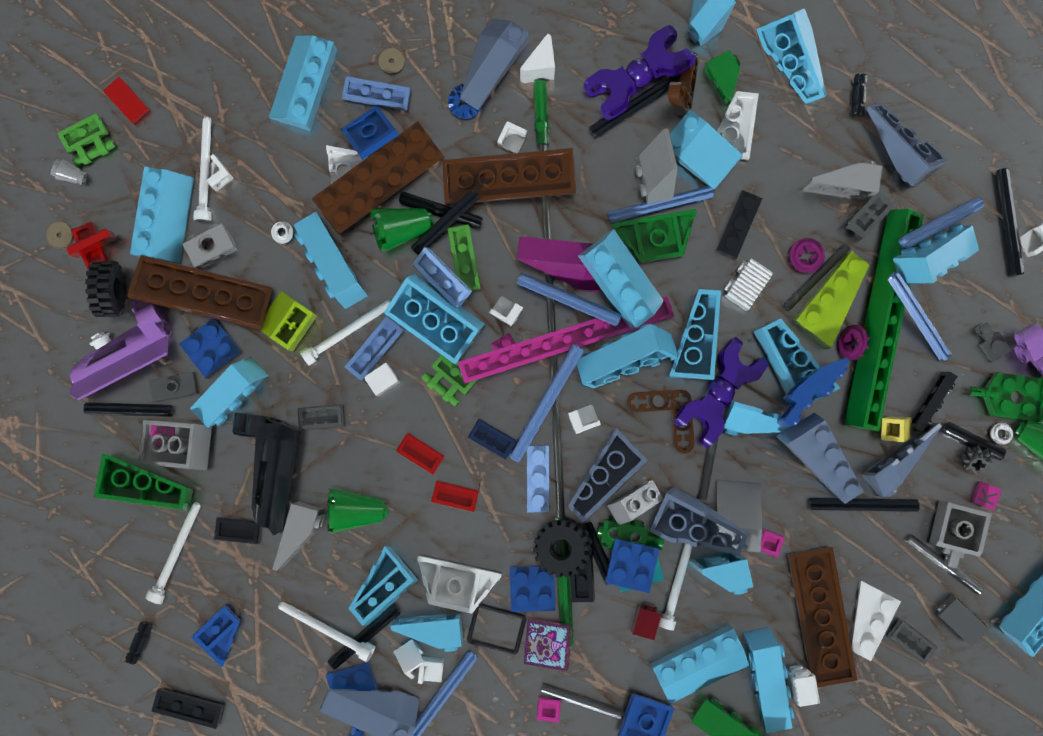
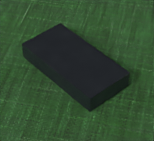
M216 517L214 540L250 544L260 543L261 526L256 521Z

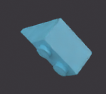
M691 110L687 112L670 133L676 161L714 190L743 156L713 127Z
M461 612L396 618L391 624L392 631L438 649L444 648L445 652L456 651L458 647H462L464 637Z

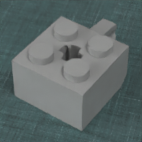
M939 501L929 544L943 547L942 553L945 554V566L957 568L959 559L964 558L965 553L980 557L983 553L992 514ZM959 526L962 527L961 531H958Z

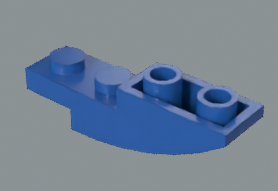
M845 358L828 363L798 381L783 398L789 406L777 423L783 428L795 426L802 418L800 414L804 408L807 409L814 402V397L828 396L834 390L835 386L833 384L837 378L840 379L847 372L848 368L846 366L850 360Z

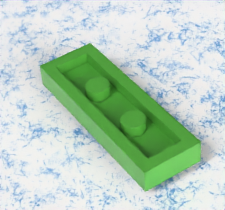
M469 224L447 228L455 274L472 291L481 290Z

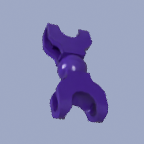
M668 25L655 32L649 40L647 50L641 53L643 59L637 58L632 60L627 65L626 70L623 66L617 70L600 69L584 82L583 88L590 96H596L603 92L610 93V97L601 106V114L605 119L611 120L625 112L630 104L631 96L637 92L636 86L642 87L647 85L651 81L652 76L655 79L662 75L679 76L694 64L696 56L691 50L685 48L676 53L668 51L677 40V31L673 26Z
M738 337L730 339L718 354L719 372L716 376L717 379H714L709 384L707 394H704L699 400L684 403L673 419V423L678 427L687 425L693 417L700 419L704 430L699 438V442L706 448L713 445L723 432V412L726 408L725 405L733 400L735 390L739 389L742 384L759 380L769 365L768 360L764 357L755 359L749 366L743 365L738 355L743 342Z

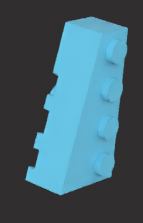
M314 212L294 224L297 231L294 235L299 244H304L307 248L304 253L310 263L315 262L317 268L314 271L320 280H325L327 286L324 288L329 297H335L345 309L366 298L368 295L357 282L358 279L350 266L346 264V258L339 247L336 246L337 243L318 213Z
M781 318L753 331L785 394L807 374L820 367L812 358L813 355L800 344V340ZM835 382L833 384L835 388L832 392L840 389L838 384ZM814 397V398H815L814 402L817 401V400H819V399H821V398H823V397H819V398Z
M769 627L743 632L744 641L747 642L750 651L746 652L751 669L755 671V673L751 674L755 691H759V693L755 694L760 722L765 733L792 729L791 719H794V712L792 706H789L788 699H791V692L789 686L785 683V678H788V672L785 664H782V658L785 657L783 645L777 642Z

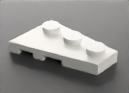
M737 91L725 113L724 119L717 129V132L743 155L741 159H750L759 93Z
M859 580L858 599L855 603L856 612L852 624L850 642L852 652L871 661L901 601Z

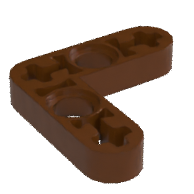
M693 52L696 56L695 62L681 74L680 82L671 81L669 84L668 99L678 115H686L689 110H692L698 69V53Z
M686 390L635 392L629 395L627 406L633 412L671 410L673 446L675 450L684 454L692 451L694 447L693 418L685 428H680L673 423L675 415L681 408L679 402H671L672 407H668V393L672 394L671 398H677L679 393H682V396L687 398V401L683 402L684 404L692 401L689 392ZM659 394L665 398V404L662 407H656L653 404L655 395ZM646 395H650V408H646L647 404H640L637 409L634 404H631V400H634L635 396H638L640 400L647 399ZM689 430V435L685 434V441H689V445L685 447L686 450H683L681 446H678V442L682 441V434L677 435V431Z

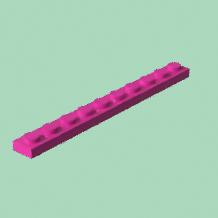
M668 296L662 297L664 301L659 309L641 326L674 317ZM596 318L459 361L458 366L465 384L569 351L573 344L581 347L635 330L636 328H629L622 318L617 326Z

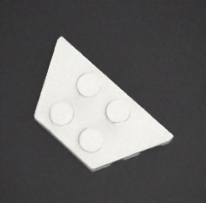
M418 555L417 558L428 604L472 614L502 575L499 572Z

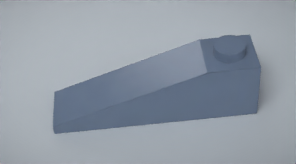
M491 19L479 36L460 99L476 110H479L527 46L530 33L512 21Z
M328 689L319 710L372 736H411L415 729L420 699L399 690L381 692L378 690Z

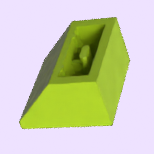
M280 291L266 312L261 331L287 350L293 352L318 315Z

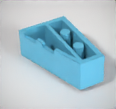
M252 357L233 363L190 409L207 428L215 424L220 426L227 420L228 417L226 415L236 410L242 404V401L269 375Z
M384 546L379 559L373 565L365 583L362 584L348 608L362 626L372 623L418 581L417 577L389 546Z

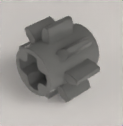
M979 445L977 447H968L967 454L962 455L965 469L969 470L971 468L975 474L977 472H986L987 464H992L989 450H982Z

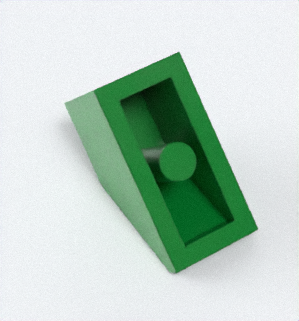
M730 50L708 61L704 67L707 76L725 106L733 98L741 69L738 57L735 54L732 55Z

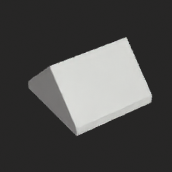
M547 34L520 68L521 82L530 83L537 80H554L555 62L551 35Z

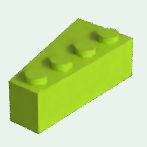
M853 251L846 254L791 322L822 348H832L869 268V264Z

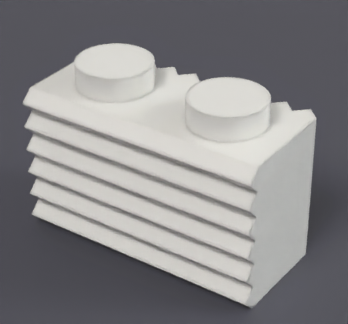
M752 258L748 262L743 261L737 269L739 275L735 280L731 279L724 288L727 291L724 297L745 311L751 308L773 275L772 271Z
M803 665L790 666V670H787L788 678H786V683L790 688L791 699L800 707L819 704L820 700L815 675L806 667H803Z

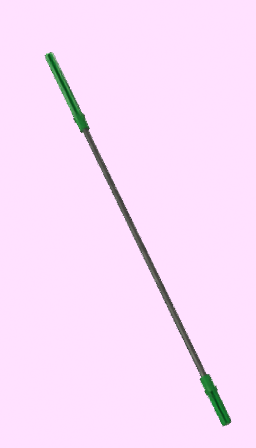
M537 80L533 83L536 146H539V151H545L547 146H549L550 123L548 122L546 81ZM549 196L542 197L544 239H551ZM545 272L546 282L554 285L553 276ZM547 297L548 333L556 331L554 299ZM557 354L549 357L551 381L558 370ZM558 395L552 405L557 517L554 518L555 520L564 518L568 520V517H565ZM563 539L556 542V554L561 557L569 555L568 542ZM562 576L560 578L557 577L560 626L569 627L568 647L574 644L570 577Z

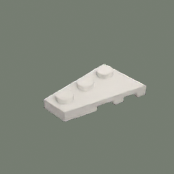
M326 145L331 184L365 160H362L355 150Z

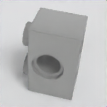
M222 223L210 225L206 228L207 231L200 235L196 233L189 236L187 242L182 244L195 268L201 270L239 250L228 228ZM213 240V248L206 250V242Z
M651 480L637 486L608 505V508L618 525H621L640 516L661 502L663 497L654 481Z

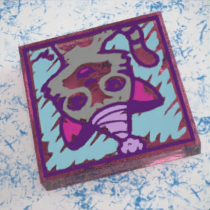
M528 619L524 664L562 671L569 670L572 625Z

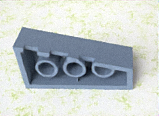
M816 413L811 414L777 436L843 503L846 504L864 492L826 420Z

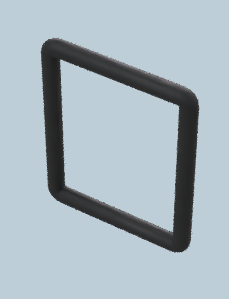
M479 604L473 613L467 642L516 655L519 651L527 618L519 613ZM479 608L522 619L514 650L471 639Z

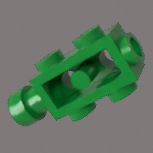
M609 516V520L604 519L603 524L599 523L597 536L601 537L600 542L604 543V547L613 548L614 539L617 538L653 546L662 550L665 540L648 532L649 528L644 526L643 521L632 520L631 523L618 525L614 516ZM610 530H617L618 535L611 537L609 535ZM634 533H638L640 535V539L638 541H633L631 539V536Z

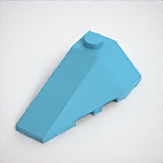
M692 0L688 24L690 39L694 43L697 42L701 47L723 30L736 4L735 0Z
M805 8L756 29L764 51L768 56L771 55L778 64V69L786 74L791 86L805 104L826 96L813 29Z
M735 401L726 405L723 415L725 433L738 437L739 433L784 432L791 427L783 428L777 423L781 415L770 412L764 413L762 409Z

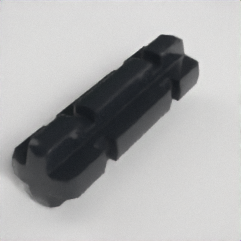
M858 73L854 76L855 87H853L852 100L854 105L852 107V116L862 117L865 114V106L863 105L866 102L867 86H865V83H867V75L863 73Z
M142 621L139 624L138 632L135 633L129 647L130 651L125 656L124 661L126 663L134 665L138 662L139 654L142 652L148 639L147 634L151 632L153 627L151 623Z

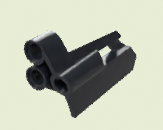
M235 413L232 429L233 435L256 438L251 506L253 518L257 524L268 528L273 536H277L284 531L287 520L298 431L277 418ZM264 471H266L264 491H263V499H262V506H261V505H260V498H261V489H262V482H263V474H264Z

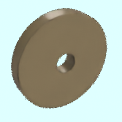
M387 48L379 56V66L387 74H397L405 65L402 52L396 48Z
M64 222L51 224L46 231L48 243L56 248L67 247L73 240L72 228Z

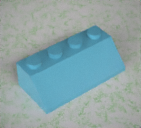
M313 35L295 36L269 115L270 119L311 131L337 53L334 42Z
M144 167L130 249L131 255L140 258V255L181 264L184 248L182 244L185 242L195 181L194 177L169 170Z
M614 229L578 255L629 328L637 329L650 319L664 300Z
M415 273L406 277L384 311L387 316L454 364H457L485 326V323L461 306L460 308H455L435 287Z
M719 552L689 559L691 566L724 589L734 592V595L747 593V589L753 587L748 561L741 555Z
M1043 575L1030 585L1028 593L1016 602L1013 611L1004 616L999 626L1006 636L1031 657H1034L1043 646Z
M727 625L651 662L650 665L669 704H672L749 666V663L734 628Z

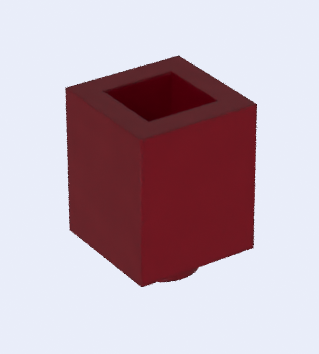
M644 603V607L637 606L631 628L633 635L655 640L662 615L657 611L656 606Z

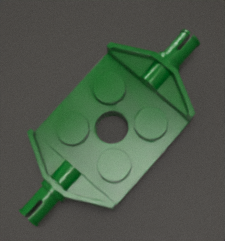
M995 372L985 387L970 386L969 390H972L969 392L970 396H981L984 399L990 416L1043 422V378ZM1014 391H1017L1021 396L1018 403H1014L1011 399Z

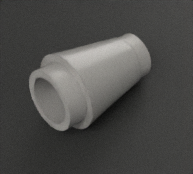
M56 159L51 169V175L56 180L83 185L87 177L86 172H83L64 159Z

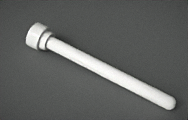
M208 116L203 118L199 204L193 213V220L199 222H211L212 212L209 211L210 208L207 207L209 184L206 180L209 179L212 123L211 118Z
M386 300L315 347H305L299 351L308 366L315 363L320 353L384 313L392 300Z
M194 502L156 585L152 586V589H149L145 596V599L160 605L163 603L165 598L164 587L201 508L200 503Z
M684 543L665 613H662L659 627L674 631L676 621H674L675 616L673 615L693 547L690 544Z
M282 601L278 605L279 609L353 649L359 655V659L368 662L376 647L371 643H359Z

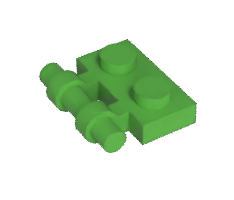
M97 113L57 133L67 153L72 154L77 151L79 156L72 159L76 167L82 164L87 165L92 162L91 159L99 155L104 156L109 153V150L116 147L112 139L103 142L101 139L109 133ZM94 142L96 147L86 152L84 147Z
M440 355L431 366L437 371L436 375L433 377L426 372L422 377L431 390L435 389L443 396L442 399L445 402L449 401L454 406L460 402V399L454 395L457 390H460L465 395L477 381L474 380L464 384L458 362L454 364L443 355ZM442 377L452 384L449 390L439 382Z

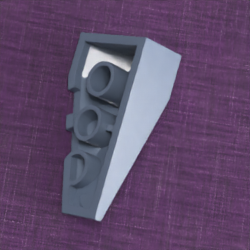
M875 103L866 108L896 170L905 183L911 186L921 183L948 161L930 142L926 141L923 143L915 136L917 133L915 130L901 126L900 119L882 104Z
M931 423L930 427L923 431V433H917L862 474L877 496L890 497L898 491L897 487L903 483L942 427L940 423Z
M674 486L666 493L650 528L651 533L669 542L687 543L695 547L703 546L712 550L738 555L749 536V533L695 497Z

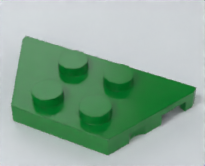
M696 209L623 221L613 223L612 227L640 264L682 257L685 254L687 241L697 211Z

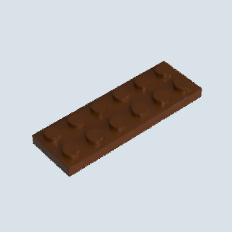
M417 121L399 134V136L385 144L315 195L312 200L338 235H340L367 215L371 209L378 207L443 159L444 155Z
M573 148L442 160L446 205L456 204L472 189L476 190L480 195L476 202L576 194Z
M140 255L127 295L128 298L262 330L273 287Z
M833 547L787 554L808 670L815 675L817 687L857 681Z

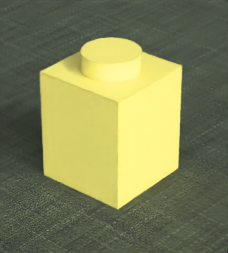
M887 416L882 418L881 440L895 442L910 440L912 417Z

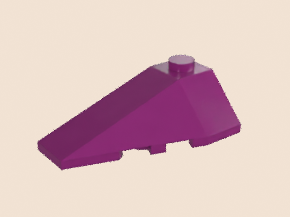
M519 237L518 260L539 271L546 272L553 276V278L561 280L577 290L599 292L601 289L578 257L592 243Z

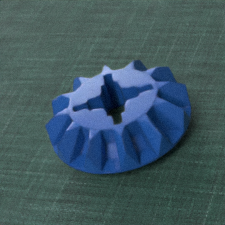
M460 84L453 88L448 96L449 109L459 118H472L480 112L482 106L479 110L467 104L460 106L462 101L459 95H461L464 84Z

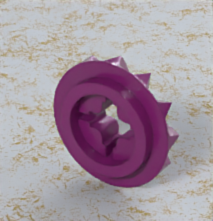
M811 238L798 240L793 244L789 252L790 262L795 267V270L803 273L817 271L825 260V251L822 245ZM803 250H806L807 253L815 252L809 258L810 262H807L806 259H799L804 254Z
M859 325L846 327L838 341L841 355L849 360H858V357L864 356L865 349L869 348L867 346V341L870 340L867 336L868 331ZM855 339L859 340V342L856 343L855 346L849 345L855 342Z

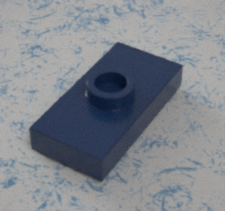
M479 418L468 436L469 439L505 460L517 441Z

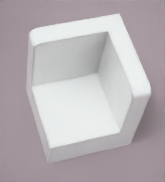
M507 121L499 136L498 147L512 154L519 153L527 137V130Z
M212 154L210 156L212 161L209 164V179L206 181L215 191H218L234 178L219 158Z
M1043 223L1019 237L1021 248L1027 257L1037 255L1043 251Z
M500 296L493 309L491 308L489 314L512 328L522 313L523 307Z
M384 363L365 376L366 382L376 396H380L400 382L388 363Z
M588 405L568 413L575 434L601 425L593 405Z
M412 639L393 651L404 674L411 679L415 677L413 670L424 664L421 656L423 651L420 645Z
M422 656L424 664L419 667L418 684H423V681L442 682L444 658Z

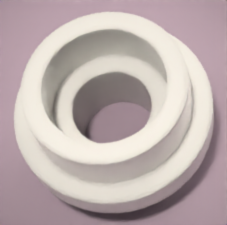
M284 221L277 222L271 229L272 238L281 244L289 242L294 234L292 226ZM284 228L286 231L283 236H279L278 231Z
M100 331L91 337L93 341L89 344L97 350L112 341L109 337L111 334L109 332L104 334L103 331Z
M997 423L992 426L990 437L996 444L1005 445L1012 440L1013 430L1006 423ZM999 430H1002L1004 433L1001 438L998 436Z

